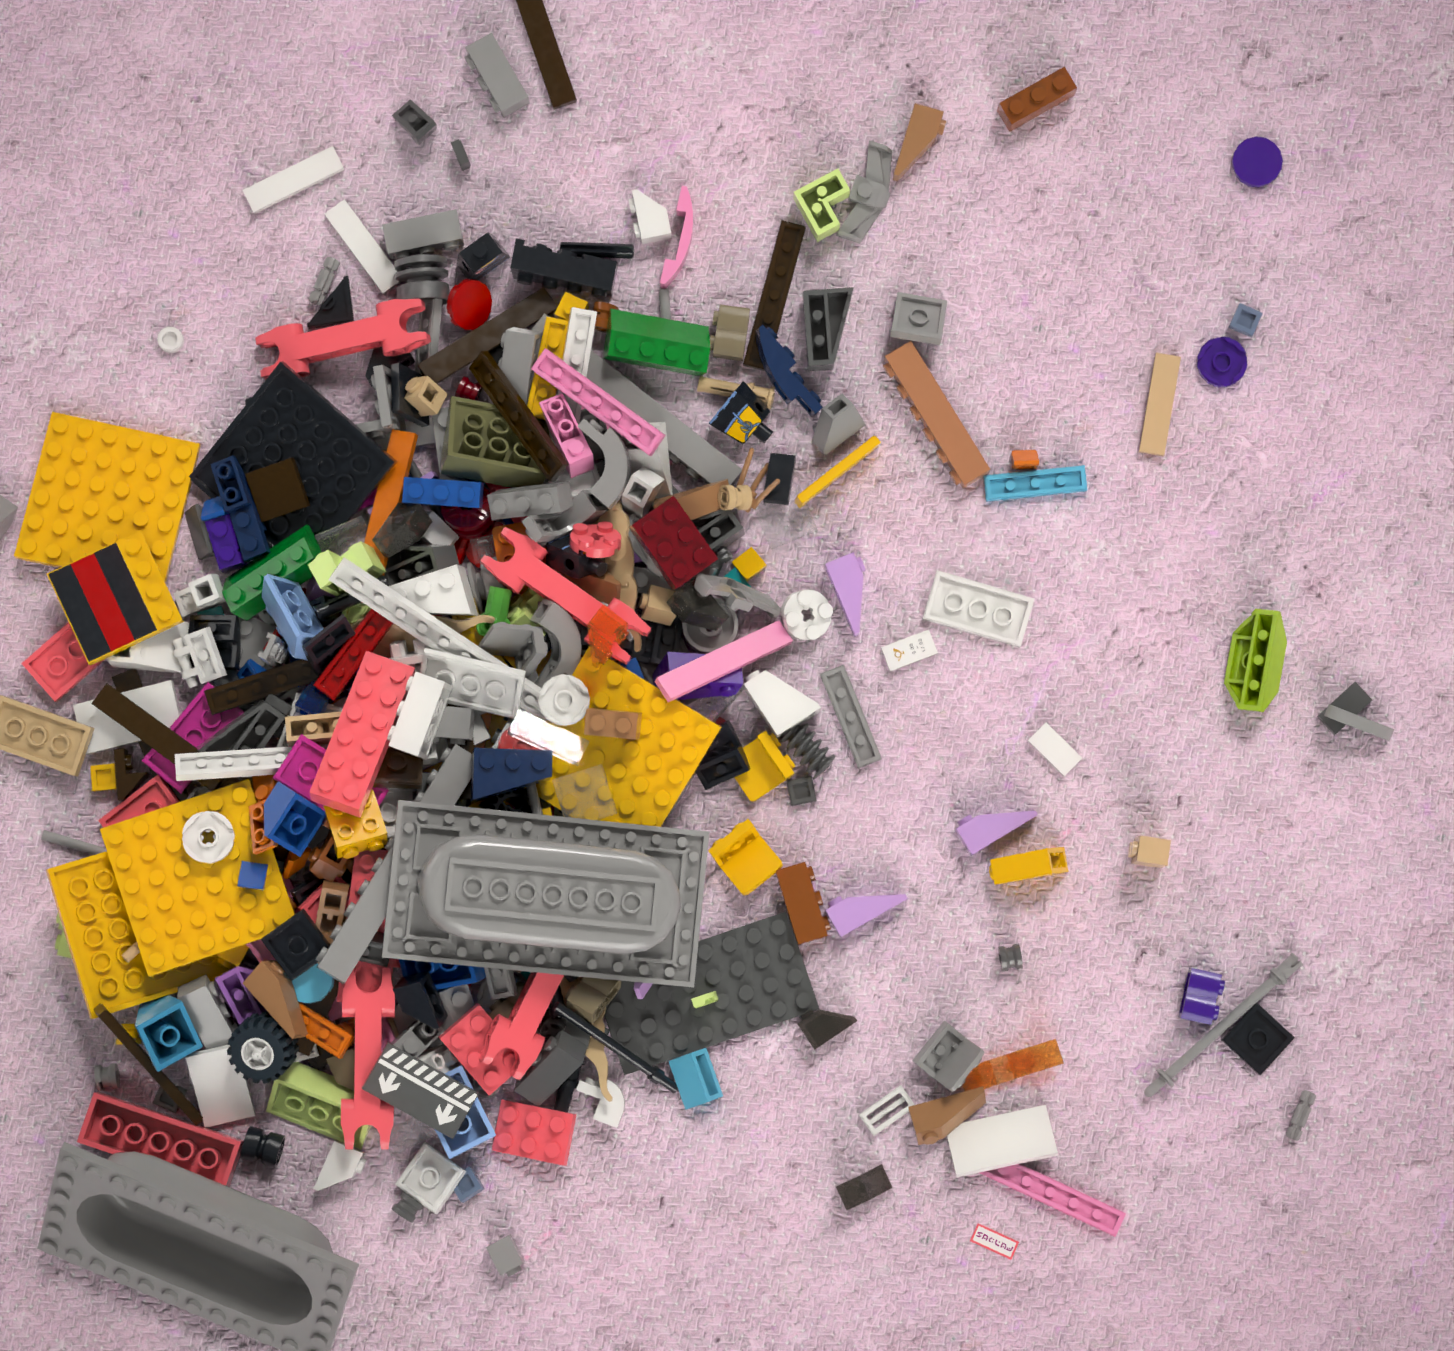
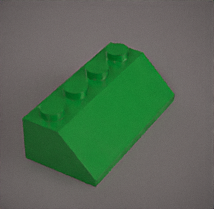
M616 309L609 310L602 359L694 376H702L707 373L710 354L709 326Z
M305 525L270 549L271 553L254 559L225 579L222 593L231 613L247 621L266 608V604L262 599L264 576L267 574L292 580L300 585L313 577L308 564L321 553V549L309 525Z

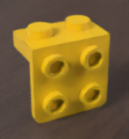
M766 730L759 734L755 740L743 747L750 770L734 777L747 798L752 802L794 775L792 769L796 767L788 754L783 756L779 751L778 747L781 744L774 733L769 735Z
M373 789L370 792L361 818L323 805L333 835L337 859L342 857L345 859L353 858L359 852L366 850L377 851L388 843L387 830Z
M749 819L735 825L732 832L724 838L716 840L708 850L722 871L740 893L745 896L774 875L776 870L783 867L782 861L760 836Z

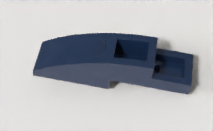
M760 326L755 331L757 348L764 370L772 385L787 405L796 399L812 417L823 408L820 404V397L811 390L809 392L803 385V378L794 371L792 373L789 370L797 363L793 359L795 357L793 352L787 346L782 347L776 340L778 336L770 327Z
M232 455L211 464L225 512L230 514L244 561L249 562L271 553L264 531H267L265 522H261L247 478L236 457Z

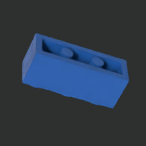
M404 477L402 503L482 508L484 483Z

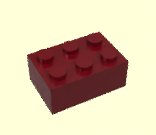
M674 495L629 526L631 532L672 590L677 589L718 560Z

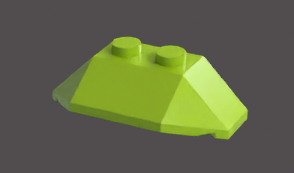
M1255 609L1251 616L1243 621L1232 634L1224 684L1235 701L1237 708L1240 710L1264 712L1279 692L1287 646L1280 611Z

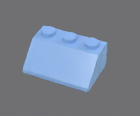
M267 574L264 576L262 599L266 604V611L277 624L276 629L284 637L289 653L294 658L307 660L302 646L324 628L317 619L298 582Z

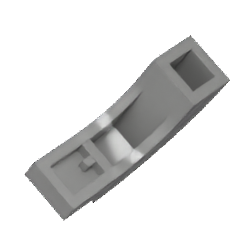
M583 419L577 427L600 446L605 457L603 474L589 492L607 508L612 509L622 497L629 482L631 464L628 450L621 437L612 428H609L605 434H602L601 432L604 428L594 419L590 422Z
M582 490L572 499L573 507L558 513L529 515L522 523L526 527L527 535L545 548L547 547V542L569 535L573 530L574 524H593L608 509L589 490Z
M543 599L530 619L533 623L542 627L548 634L552 647L550 659L534 683L540 688L553 676L560 674L572 675L581 658V638L574 620L567 611L555 602Z

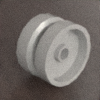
M714 597L699 599L691 604L684 614L682 627L685 641L698 654H708L737 639L739 629L737 614L726 606L725 601ZM712 623L716 628L708 632L706 625Z

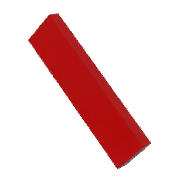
M371 608L354 630L355 635L345 642L314 683V686L330 699L336 701L358 672L365 652L369 651L372 653L394 623Z

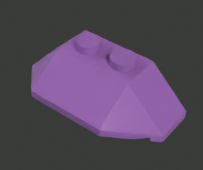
M236 966L215 978L222 998L227 1003L238 1026L254 1013L258 1012L260 1015L262 1012H268L243 984L253 970Z

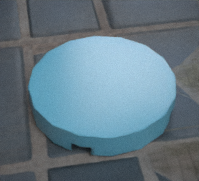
M315 964L292 981L298 1002L311 1004L321 1001L333 988L334 978L316 968L318 964Z

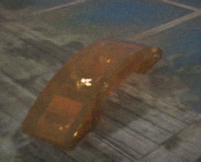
M1052 1039L981 1062L967 1075L962 1085L964 1092L979 1087L984 1089L1025 1075L1064 1064L1057 1041Z

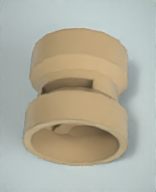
M722 485L718 491V504L722 510H733L734 508L748 510L752 504V491L748 485H738L736 488L732 485Z

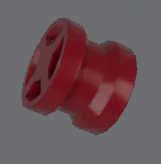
M463 376L457 387L455 397L478 401L482 387L479 382L473 383L468 377Z

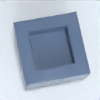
M1239 303L1229 328L1252 338L1263 313Z
M471 1166L464 1169L466 1173L454 1189L462 1203H465L485 1189Z

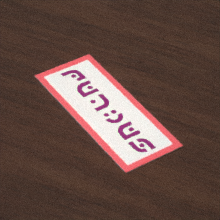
M979 1223L970 1240L1008 1259H1012L1019 1243Z

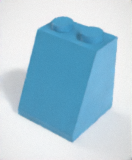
M167 995L139 1005L135 1027L157 1072L203 1047L181 1000Z

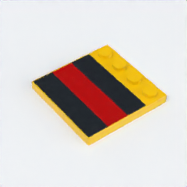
M140 530L47 573L90 666L184 622Z

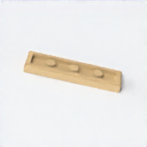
M1155 353L1139 446L1140 453L1162 457L1165 455L1181 360L1179 356Z

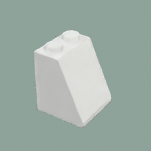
M756 670L746 677L744 690L777 739L820 713L821 707L817 702L766 670L761 673L759 670Z

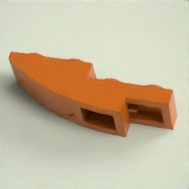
M274 775L252 776L253 792L257 803L249 806L252 848L255 855L278 846V843L264 835V802L278 782L273 779Z

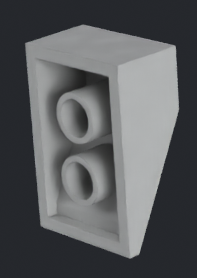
M467 984L437 990L448 1015L441 1027L447 1030L475 1004ZM399 1003L395 1004V1018L393 1020L398 1033L401 1034L417 1019L402 1012ZM437 1038L428 1048L444 1043Z

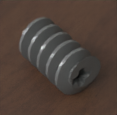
M806 723L796 726L780 741L782 743L789 740L786 747L787 750L796 748L793 754L794 758L803 756L800 761L801 766L810 764L806 771L807 773L816 771L813 777L814 780L832 765L836 756L834 754L826 756L829 748H819L822 740H812L815 731L806 733L809 726Z

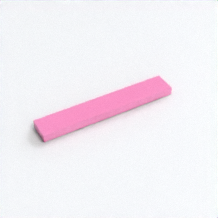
M545 348L532 366V371L649 456L653 455L666 436Z
M780 620L665 673L657 677L654 682L667 702H671L790 645L793 640Z
M1022 1164L979 1172L1116 1237L1126 1213Z

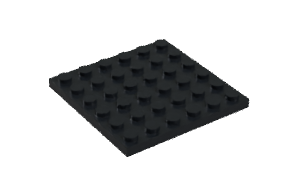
M282 361L189 477L195 485L212 499L220 496L211 464L234 455L244 474L294 457L310 506L265 521L267 531H264L266 540L269 549H271L305 525H309L321 552H324L397 461Z

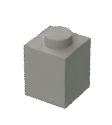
M511 1234L486 1247L500 1275L506 1273L509 1277L522 1270L520 1265L525 1261Z

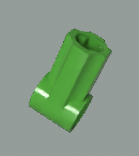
M490 586L485 613L481 615L493 616L495 621L494 623L483 622L477 624L476 629L479 635L485 636L495 623L506 622L510 624L507 614L512 594L511 590Z

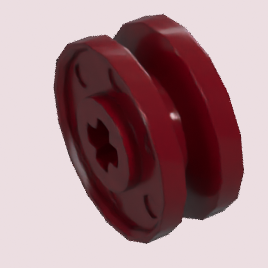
M485 487L482 508L441 506L443 521L459 538L466 540L476 539L485 535L493 527L495 520L491 519L487 497L490 492Z

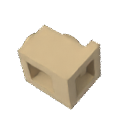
M422 376L408 381L405 386V390L408 392L404 398L419 411L418 414L422 417L437 415L448 394L430 377Z

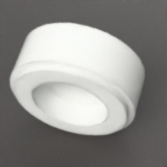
M166 327L159 332L157 341L163 351L175 353L182 348L184 337L177 328Z

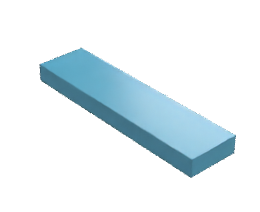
M1085 465L983 476L986 502L1087 492Z

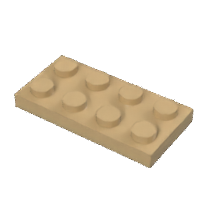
M0 695V750L73 776H79L95 728Z

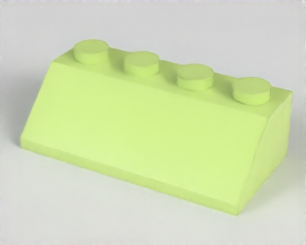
M294 1062L283 1075L274 1081L266 1112L345 1143L341 1127V1099H354V1091L336 1083L332 1075L300 1062ZM362 1125L356 1130L353 1147L362 1149L371 1125Z

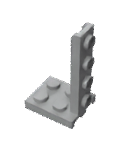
M384 365L374 366V374L371 376L372 385L377 391L378 398L375 400V408L377 413L380 414L381 419L355 424L372 440L385 438V434L391 433L393 429L406 431L405 418L392 412L391 369Z
M239 617L241 638L239 668H242L248 659H252L266 670L288 663L290 658L287 649L288 645L284 637L280 639L273 634L276 627L253 617L247 621Z

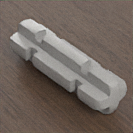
M327 257L323 264L325 268L324 270L321 269L313 287L315 291H312L309 296V301L315 305L321 306L326 297L324 293H328L335 276L333 272H337L340 262L335 258Z
M1307 1090L1302 1091L1299 1099L1301 1102L1297 1104L1290 1122L1292 1125L1288 1127L1286 1132L1288 1138L1296 1141L1300 1139L1303 1132L1301 1129L1305 1127L1312 1109L1310 1106L1314 1104L1316 1099L1314 1093Z

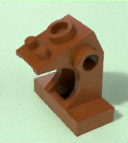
M326 817L325 820L323 821L322 825L325 826V827H327L328 829H330V826H329V823H328V820H327V817ZM331 829L320 849L314 847L308 857V861H310L309 871L317 878L326 879L329 882H333L336 876L340 878L347 868V859L344 857L338 858L335 861L326 857L334 843Z

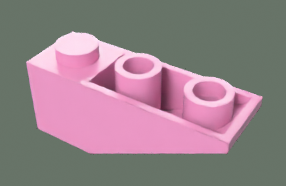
M563 393L539 402L555 445L569 464L566 470L570 478L593 470V453L581 429L577 427L578 423Z

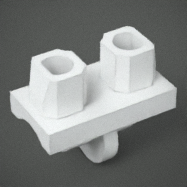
M417 638L413 640L415 651L408 652L405 640L392 642L390 644L391 657L389 659L415 667V672L420 673L423 651L425 648H432Z
M446 1046L418 1057L419 1060L443 1073L459 1067L457 1058Z

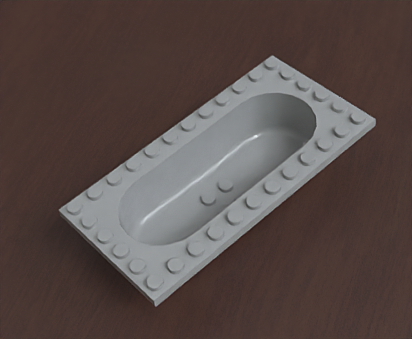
M398 800L381 957L694 987L709 832Z
M66 1142L60 1148L37 1249L49 1255L59 1257L73 1265L83 1267L95 1274L107 1277L119 1284L136 1289L143 1294L160 1299L167 1304L184 1309L191 1314L208 1319L215 1324L232 1329L239 1334L246 1335L282 1351L332 1350L359 1267L358 1263L334 1254L330 1242L316 1226L298 1215L152 1155L135 1151L119 1152L105 1159Z

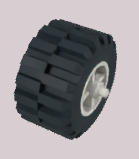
M257 1012L247 1017L231 1034L232 1036L228 1040L230 1047L227 1049V1055L232 1056L229 1062L231 1065L235 1064V1072L237 1074L239 1072L244 1074L242 1078L245 1080L252 1078V1083L257 1084L262 1080L263 1084L271 1080H277L292 1065L297 1057L296 1053L299 1051V1045H296L299 1039H292L272 1016H269V1012H262L260 1015Z

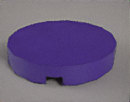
M1257 136L1247 138L1238 145L1233 153L1232 168L1238 180L1247 186L1259 188L1268 185L1277 178L1282 170L1283 158L1281 151L1274 142L1267 138Z
M1217 337L1210 339L1201 347L1198 353V372L1208 384L1215 387H1228L1236 384L1243 377L1247 369L1246 352L1242 345L1232 338Z

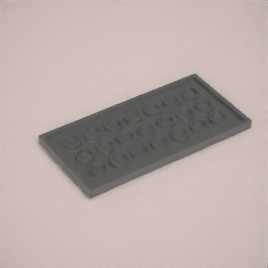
M786 911L700 940L698 943L694 987L652 984L644 998L637 999L634 991V982L621 981V988L606 1006L605 1019L612 1039L653 1066L818 1010L819 1006ZM716 991L718 996L716 1002L694 1008L692 998ZM618 1055L624 1075L639 1071V1069Z

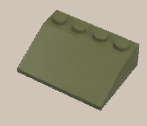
M451 396L441 455L440 474L511 488L544 484L545 475L494 404ZM537 419L549 436V427L546 420Z

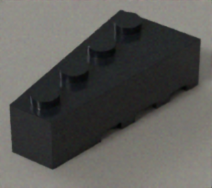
M516 238L510 269L513 279H517L518 283L524 285H532V282L541 283L542 287L553 290L558 286L567 288V292L581 294V291L591 292V296L597 298H606V295H613L618 269L616 261L586 254L582 255L581 259L577 258L576 253L569 250H557V253H555L547 245L537 243L535 246L529 247L524 245L525 240Z

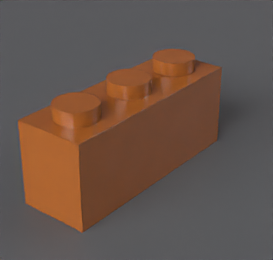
M1064 66L1000 102L997 112L1009 132L1075 96L1077 86Z
M806 862L776 870L797 944L801 945L827 937V931L831 930L827 915L822 916L819 906L823 905L819 890L814 892L812 881H816L812 866L807 867Z

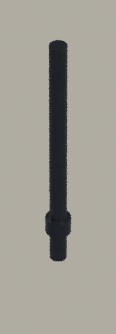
M559 1001L555 1003L553 1010L645 1073L647 1079L655 1084H661L672 1093L677 1091L676 1082L667 1077L662 1069L657 1066H651Z

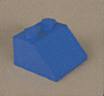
M278 781L264 802V835L301 857L325 820V811Z

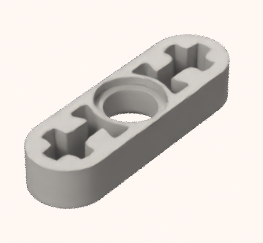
M1331 704L1328 705L1324 715L1390 741L1394 729Z

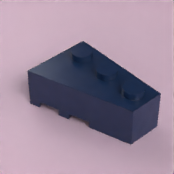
M474 748L472 751L471 803L549 781L552 777L553 750Z

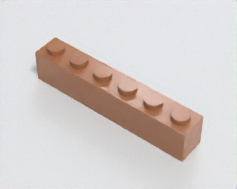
M909 341L886 355L884 358L886 364L883 365L885 372L889 378L894 376L898 383V386H896L898 393L903 400L907 398L912 406L909 408L911 414L916 421L921 420L925 428L922 431L929 442L934 441L938 448L936 454L943 464L947 462L952 470L949 472V475L955 485L960 484L964 489L984 475L989 474L991 469L913 343Z

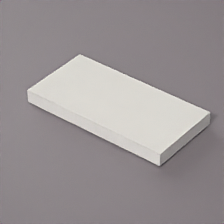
M937 570L923 620L1020 648L1034 598Z
M429 648L424 649L420 673L453 686L448 704L513 719L518 718L526 671Z
M172 680L122 692L124 696L168 728L181 715ZM93 700L73 705L76 721L95 728L86 755L142 741L91 704Z
M1046 1105L963 1122L947 1135L956 1177L1058 1156Z

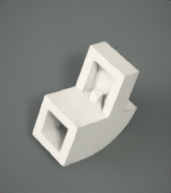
M208 574L188 583L189 587L174 593L182 617H188L207 608H214L226 601L222 593L223 587L217 574Z
M588 1077L586 1081L580 1080L576 1088L577 1091L600 1099L593 1119L618 1128L625 1108L624 1095L619 1086L613 1081L607 1080V1088L613 1098L609 1102L601 1092L599 1081Z

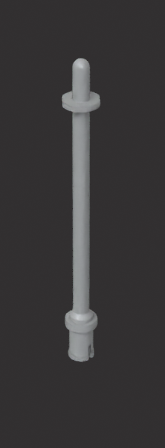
M1291 953L1277 968L1273 967L1270 970L1269 978L1165 1072L1158 1068L1156 1071L1160 1076L1144 1090L1145 1096L1152 1097L1165 1084L1173 1087L1174 1082L1172 1078L1272 988L1276 985H1285L1287 983L1286 979L1303 966V963L1298 961L1299 958Z

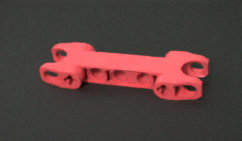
M392 299L376 304L377 316L304 333L303 325L299 323L275 327L255 338L256 345H259L261 348L278 347L280 351L279 358L275 364L260 370L261 378L266 380L282 361L304 378L310 375L309 364L378 347H382L384 356H398L410 353L431 342L430 335L426 332L408 333L406 329L408 319L412 315L423 312L426 309L425 302L421 299Z
M505 527L501 532V536L514 547L515 553L509 561L498 562L484 555L480 560L481 564L492 573L500 584L512 592L518 594L523 586L526 585L544 599L555 602L567 611L573 619L590 630L584 638L588 645L603 655L627 665L631 660V656L618 645L616 641L618 634L624 630L631 629L647 637L651 632V628L632 608L617 598H613L606 607L543 563L542 560L548 551L528 536Z
M383 967L381 985L378 989L371 992L363 991L359 988L354 968L345 982L342 992V1017H355L354 1099H341V1127L344 1134L345 1149H353L355 1132L362 1125L374 1126L380 1134L381 1149H389L390 1134L394 1123V1106L363 1090L361 1087L381 1054L382 1018H395V994L393 991L391 967Z
M530 973L509 1017L506 1018L498 1014L493 1019L485 1035L479 1059L481 1062L489 1065L501 1049L511 1048L514 1052L515 1060L510 1076L518 1080L523 1077L528 1068L536 1061L543 1047L545 1037L536 1033V1030L564 975Z

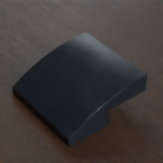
M635 608L636 614L641 618L642 610ZM676 616L670 626L642 619L651 628V632L647 637L641 635L642 646L639 652L634 650L633 639L631 642L633 654L628 655L631 656V659L636 657L638 662L659 665L667 652H678L684 617Z
M343 614L302 646L309 664L318 677H320L345 642L355 635L353 628Z
M190 615L188 634L210 627L225 670H239L241 652L239 617L236 615ZM190 655V662H191L192 668H194L195 666H194L192 657H191V655Z
M729 720L718 724L722 728L695 771L705 790L750 770L744 749Z

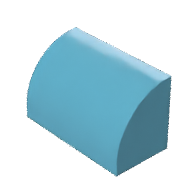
M707 1048L668 1061L685 1110L723 1097Z

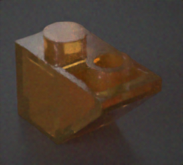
M604 604L587 624L592 665L597 668L600 663L606 664L613 654L610 651L616 642L620 645L629 634L627 631L628 623Z

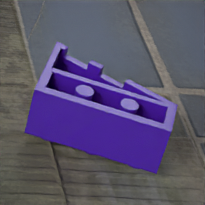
M667 652L652 674L653 685L658 687L654 682L657 677L706 654ZM742 668L677 698V700L736 695L744 684Z

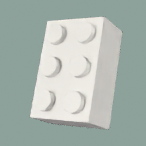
M415 672L414 677L410 676L405 688L408 694L405 701H401L397 709L396 715L399 716L396 726L392 725L388 733L387 740L390 741L389 746L427 760L453 686L419 672Z

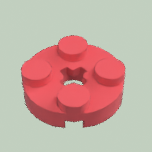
M607 521L587 525L576 523L573 525V530L570 533L569 545L577 554L581 550L586 552V557L606 558L614 555L616 549L618 551L621 549V534L613 529L612 523Z

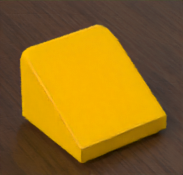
M752 547L731 562L747 582L767 567V564Z

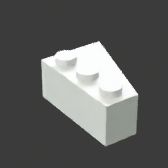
M456 564L388 586L431 615L478 616L466 570L463 566Z

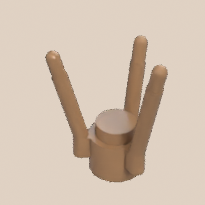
M753 448L749 449L737 486L744 483L754 453ZM769 463L764 465L750 487L752 491V504L748 510H744L748 513L752 508L756 509L759 503L780 483V480L776 479L756 498L757 493L754 491L766 474Z

